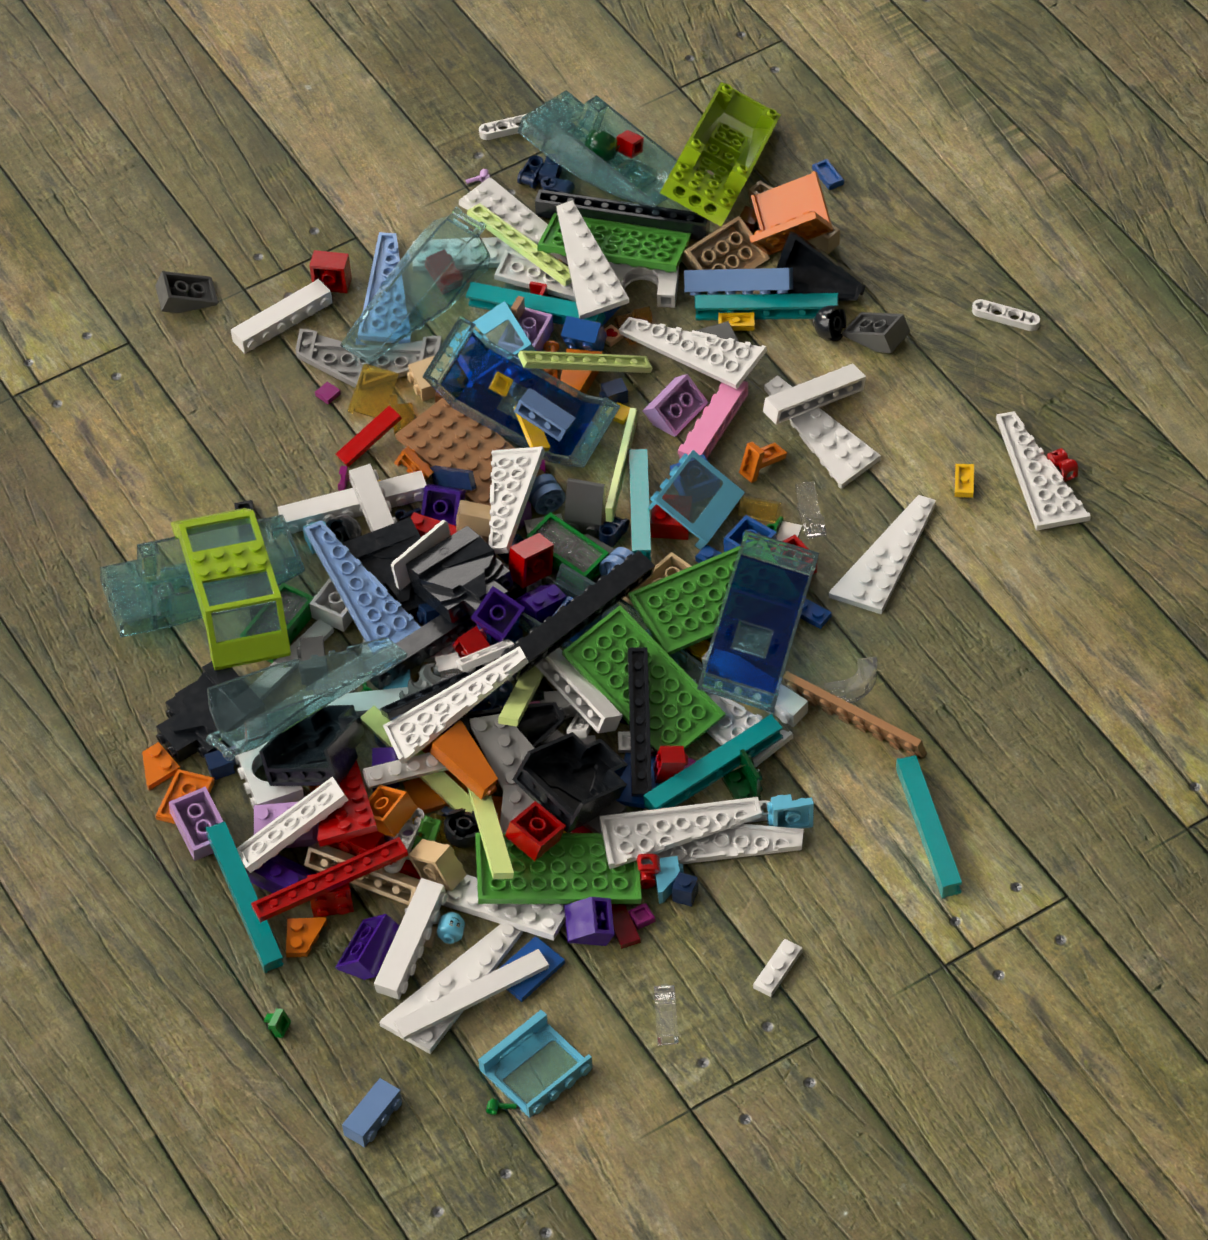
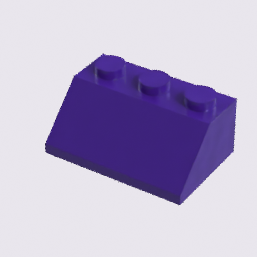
M280 854L270 858L259 869L251 873L246 869L251 883L271 893L306 879L307 875L317 874Z
M387 914L364 919L335 968L363 980L377 977L399 929V925Z

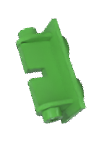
M425 815L424 819H421L418 829L422 836H416L411 849L413 850L422 839L435 841L442 821Z

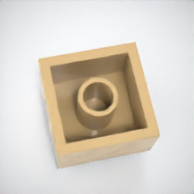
M422 839L408 854L409 859L421 878L442 884L445 890L453 891L467 875L462 863L455 856L454 849L448 844Z

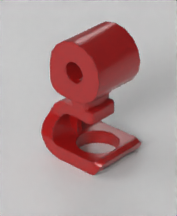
M1063 448L1047 454V459H1050L1054 466L1059 467L1062 471L1064 482L1078 477L1077 462L1069 459ZM1074 471L1070 477H1066L1069 472Z
M639 854L637 856V863L640 872L641 889H649L655 885V874L661 872L660 858L657 854ZM643 859H650L653 864L643 865L641 861Z

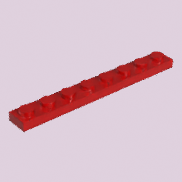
M397 837L251 903L252 909L261 923L409 856L408 851L400 837Z

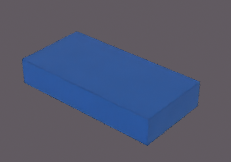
M828 159L812 165V170L817 172L819 179L828 190L844 185V179Z

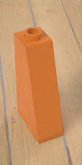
M566 349L567 353L602 354V351ZM562 370L557 393V406L563 410L576 411L599 371Z
M458 721L433 742L430 754L482 800L486 795L491 796L495 792L498 777L462 721Z

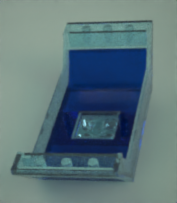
M459 316L423 374V378L452 408L523 448L530 447L514 412V408L529 388L574 416L576 419L560 442L545 433L550 449L545 452L543 459L551 463L584 468L621 407L606 397L600 398L586 395L541 369L524 368L518 356L491 342L476 327V324L462 316ZM498 371L514 380L505 397L489 389Z
M745 530L699 678L698 690L768 712H774L791 646L818 560V552Z

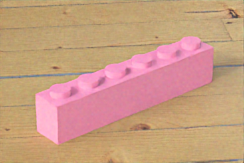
M743 381L737 389L721 382L719 391L712 396L709 406L704 408L702 417L697 419L694 429L688 433L685 443L680 445L678 449L679 458L685 453L688 455L692 450L699 455L704 454L706 459L708 458L748 396V382Z

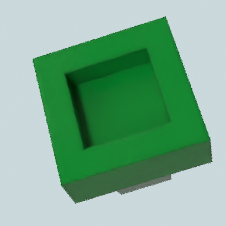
M276 1008L274 1013L267 1014L263 1020L265 1023H269L268 1029L278 1038L284 1037L291 1023L284 1009Z

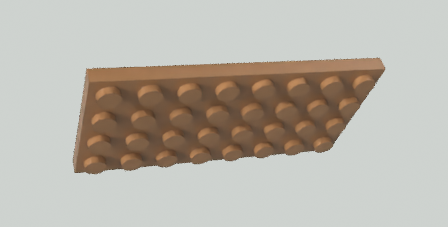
M450 393L395 434L399 442L405 447L409 446L410 449L415 450L418 457L423 462L429 464L430 467L443 466L473 471L476 489L466 490L465 498L469 502L491 506L490 485H492L491 452L492 450L516 449ZM539 468L538 473H537V476H539V475H541V474H545V473Z

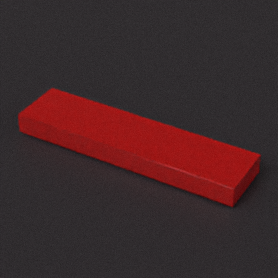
M389 405L335 455L349 467L393 428L402 417Z

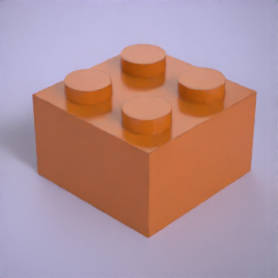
M379 785L369 797L377 830L391 837H395L400 832L401 828L418 808L406 791Z

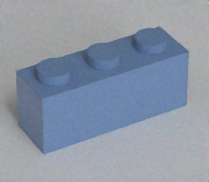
M531 388L521 397L514 410L515 413L559 442L570 430L576 419Z
M379 1078L342 1124L344 1136L365 1148L369 1142L375 1139L377 1131L381 1126L387 1124L393 1111L398 1110L401 1106L402 1097L400 1089Z

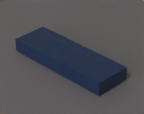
M443 466L430 467L433 471L432 479L434 485L465 490L476 489L474 473L471 470Z

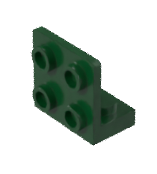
M742 749L740 750V768L729 772L722 777V780L734 800L758 797L759 801L761 800V792L763 791L761 786L762 774L759 769H755L751 755H747L745 750Z

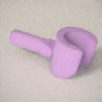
M482 169L479 176L466 179V184L475 181L484 182L490 177L488 170Z

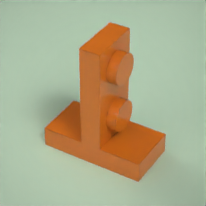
M750 442L746 446L739 473L753 483L757 481L760 469L785 459L787 452L775 442L762 448L754 442Z

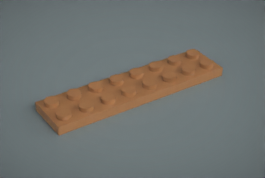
M788 671L784 674L783 679L786 687L805 698L809 705L823 707L822 710L825 713L838 715L839 719L846 724L854 723L855 727L861 732L869 731L873 733L872 736L879 741L885 739L890 742L889 745L894 749L899 750L902 748L906 750V754L909 756L916 755L923 759L927 754L922 740Z

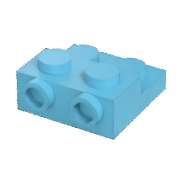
M791 794L777 795L776 797H771V802L767 803V821L769 826L799 829L813 827L814 804L812 798H800L792 801Z

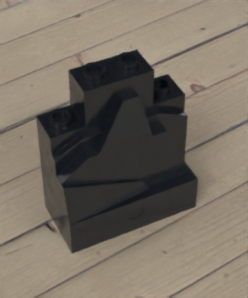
M411 517L342 543L356 559H359L365 569L377 578L388 590V593L401 604V607L408 614H411L414 619H417L419 605L426 604V602L413 592L411 582L402 590L398 589L391 568L392 562L421 538Z
M468 526L406 563L413 592L452 624L467 614L472 617L492 586L509 596L507 589L514 585L510 570L503 566V563L496 558L494 549Z
M212 661L202 667L203 673L197 681L178 691L173 698L165 702L167 708L165 713L169 719L156 726L158 733L156 738L161 745L164 744L167 747V751L172 758L176 757L181 762L196 752L204 758L205 754L226 747L229 752L234 749V744L249 740L269 727L264 703L232 667L215 671Z
M354 705L319 706L309 717H292L259 751L269 785L317 786L322 785L331 777L339 784L349 774L358 758L356 747L360 743V738L365 733L361 718L356 715Z
M571 732L528 751L512 780L530 798L538 802L566 825L564 831L568 833L597 817L604 807L620 798L627 786L621 779V776L628 764L602 739L586 745L577 735Z

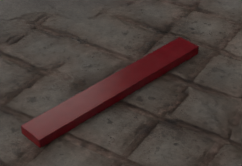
M584 826L570 831V833H593ZM611 904L614 934L621 949L641 943L625 904Z

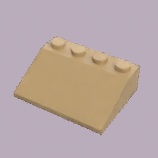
M738 216L687 248L683 252L682 262L688 270L755 269L770 258L764 251L751 243L749 236L753 234L741 217Z

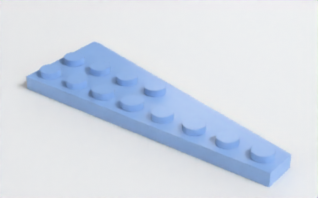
M379 232L358 332V341L398 344L411 342L396 233Z
M322 520L304 528L305 534L374 657L421 628L413 616L401 607V604L388 593V590L370 571L368 572L359 559H356L349 552V549L336 538V535Z

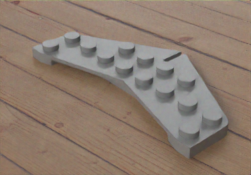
M300 329L296 345V356L298 359L358 390L361 378L364 377L362 389L365 390L406 376L409 372V364L440 354L442 336L423 337L421 341L389 346L353 345L317 334V331L310 329Z
M500 714L472 718L469 720L471 731L503 789L500 827L502 833H506L510 821L535 802L512 780L527 752L534 749V747L516 726L499 724L498 717Z

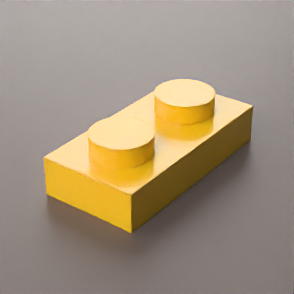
M718 313V324L729 321L733 331H754V313Z
M955 464L954 497L973 498L974 464Z

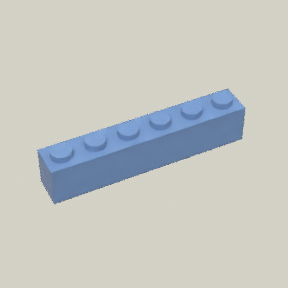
M793 268L684 270L685 292H690V295H701V292L706 291L708 295H718V291H725V295L736 294V291H742V294H753L755 290H760V294H771L770 290H777L778 294L788 293V290L793 289Z

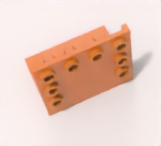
M816 171L760 194L751 195L760 230L756 231L754 235L749 236L753 245L768 255L783 250L790 231L799 234L807 241L833 231Z

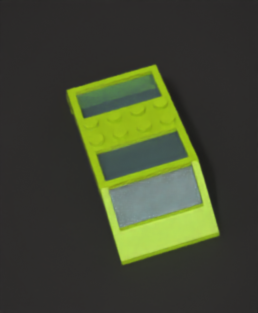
M243 508L171 522L174 537L180 540L206 626L210 656L215 671L291 656L282 597L254 510Z

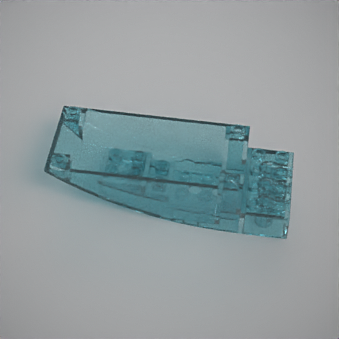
M566 90L522 117L517 132L557 164L587 183L620 198L651 207H656L668 199L660 191L677 159L597 95L586 101L584 105ZM591 130H596L598 133L601 130L605 131L614 138H617L624 131L630 130L644 137L642 153L631 159L617 152L616 156L609 162L601 159L586 147L584 143Z
M283 514L258 519V526L277 585L280 586L282 583L304 572L305 567ZM250 524L248 526L244 525L188 536L193 552L255 540ZM171 537L137 544V560L100 567V582L120 638L168 628L203 618L179 538ZM266 571L241 578L203 583L209 606L255 598L271 590ZM187 587L189 591L179 592V588Z

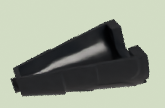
M792 231L789 232L776 268H793V289L788 290V293L780 294L838 293V301L858 300L859 295H863L866 285H863L864 281L840 262L837 263L799 234ZM770 290L771 294H778L777 290Z
M556 702L529 704L517 728L532 746L536 748L538 745L541 746L564 723L566 715L563 708L558 707ZM504 707L468 711L458 720L463 722L483 755L484 753L471 731L469 720L500 714Z

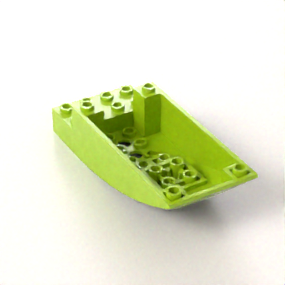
M721 82L660 193L722 227L781 114L735 90L729 84ZM707 170L712 171L714 175L709 174Z

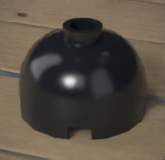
M839 305L822 307L813 319L816 333L824 340L839 341L843 337L841 332L843 328H846V314L844 309L839 308Z
M338 515L326 522L328 528L341 543L362 536L360 524L349 515Z
M460 808L447 814L444 821V835L453 846L469 848L475 845V834L480 832L474 811L472 813L465 812L466 809Z

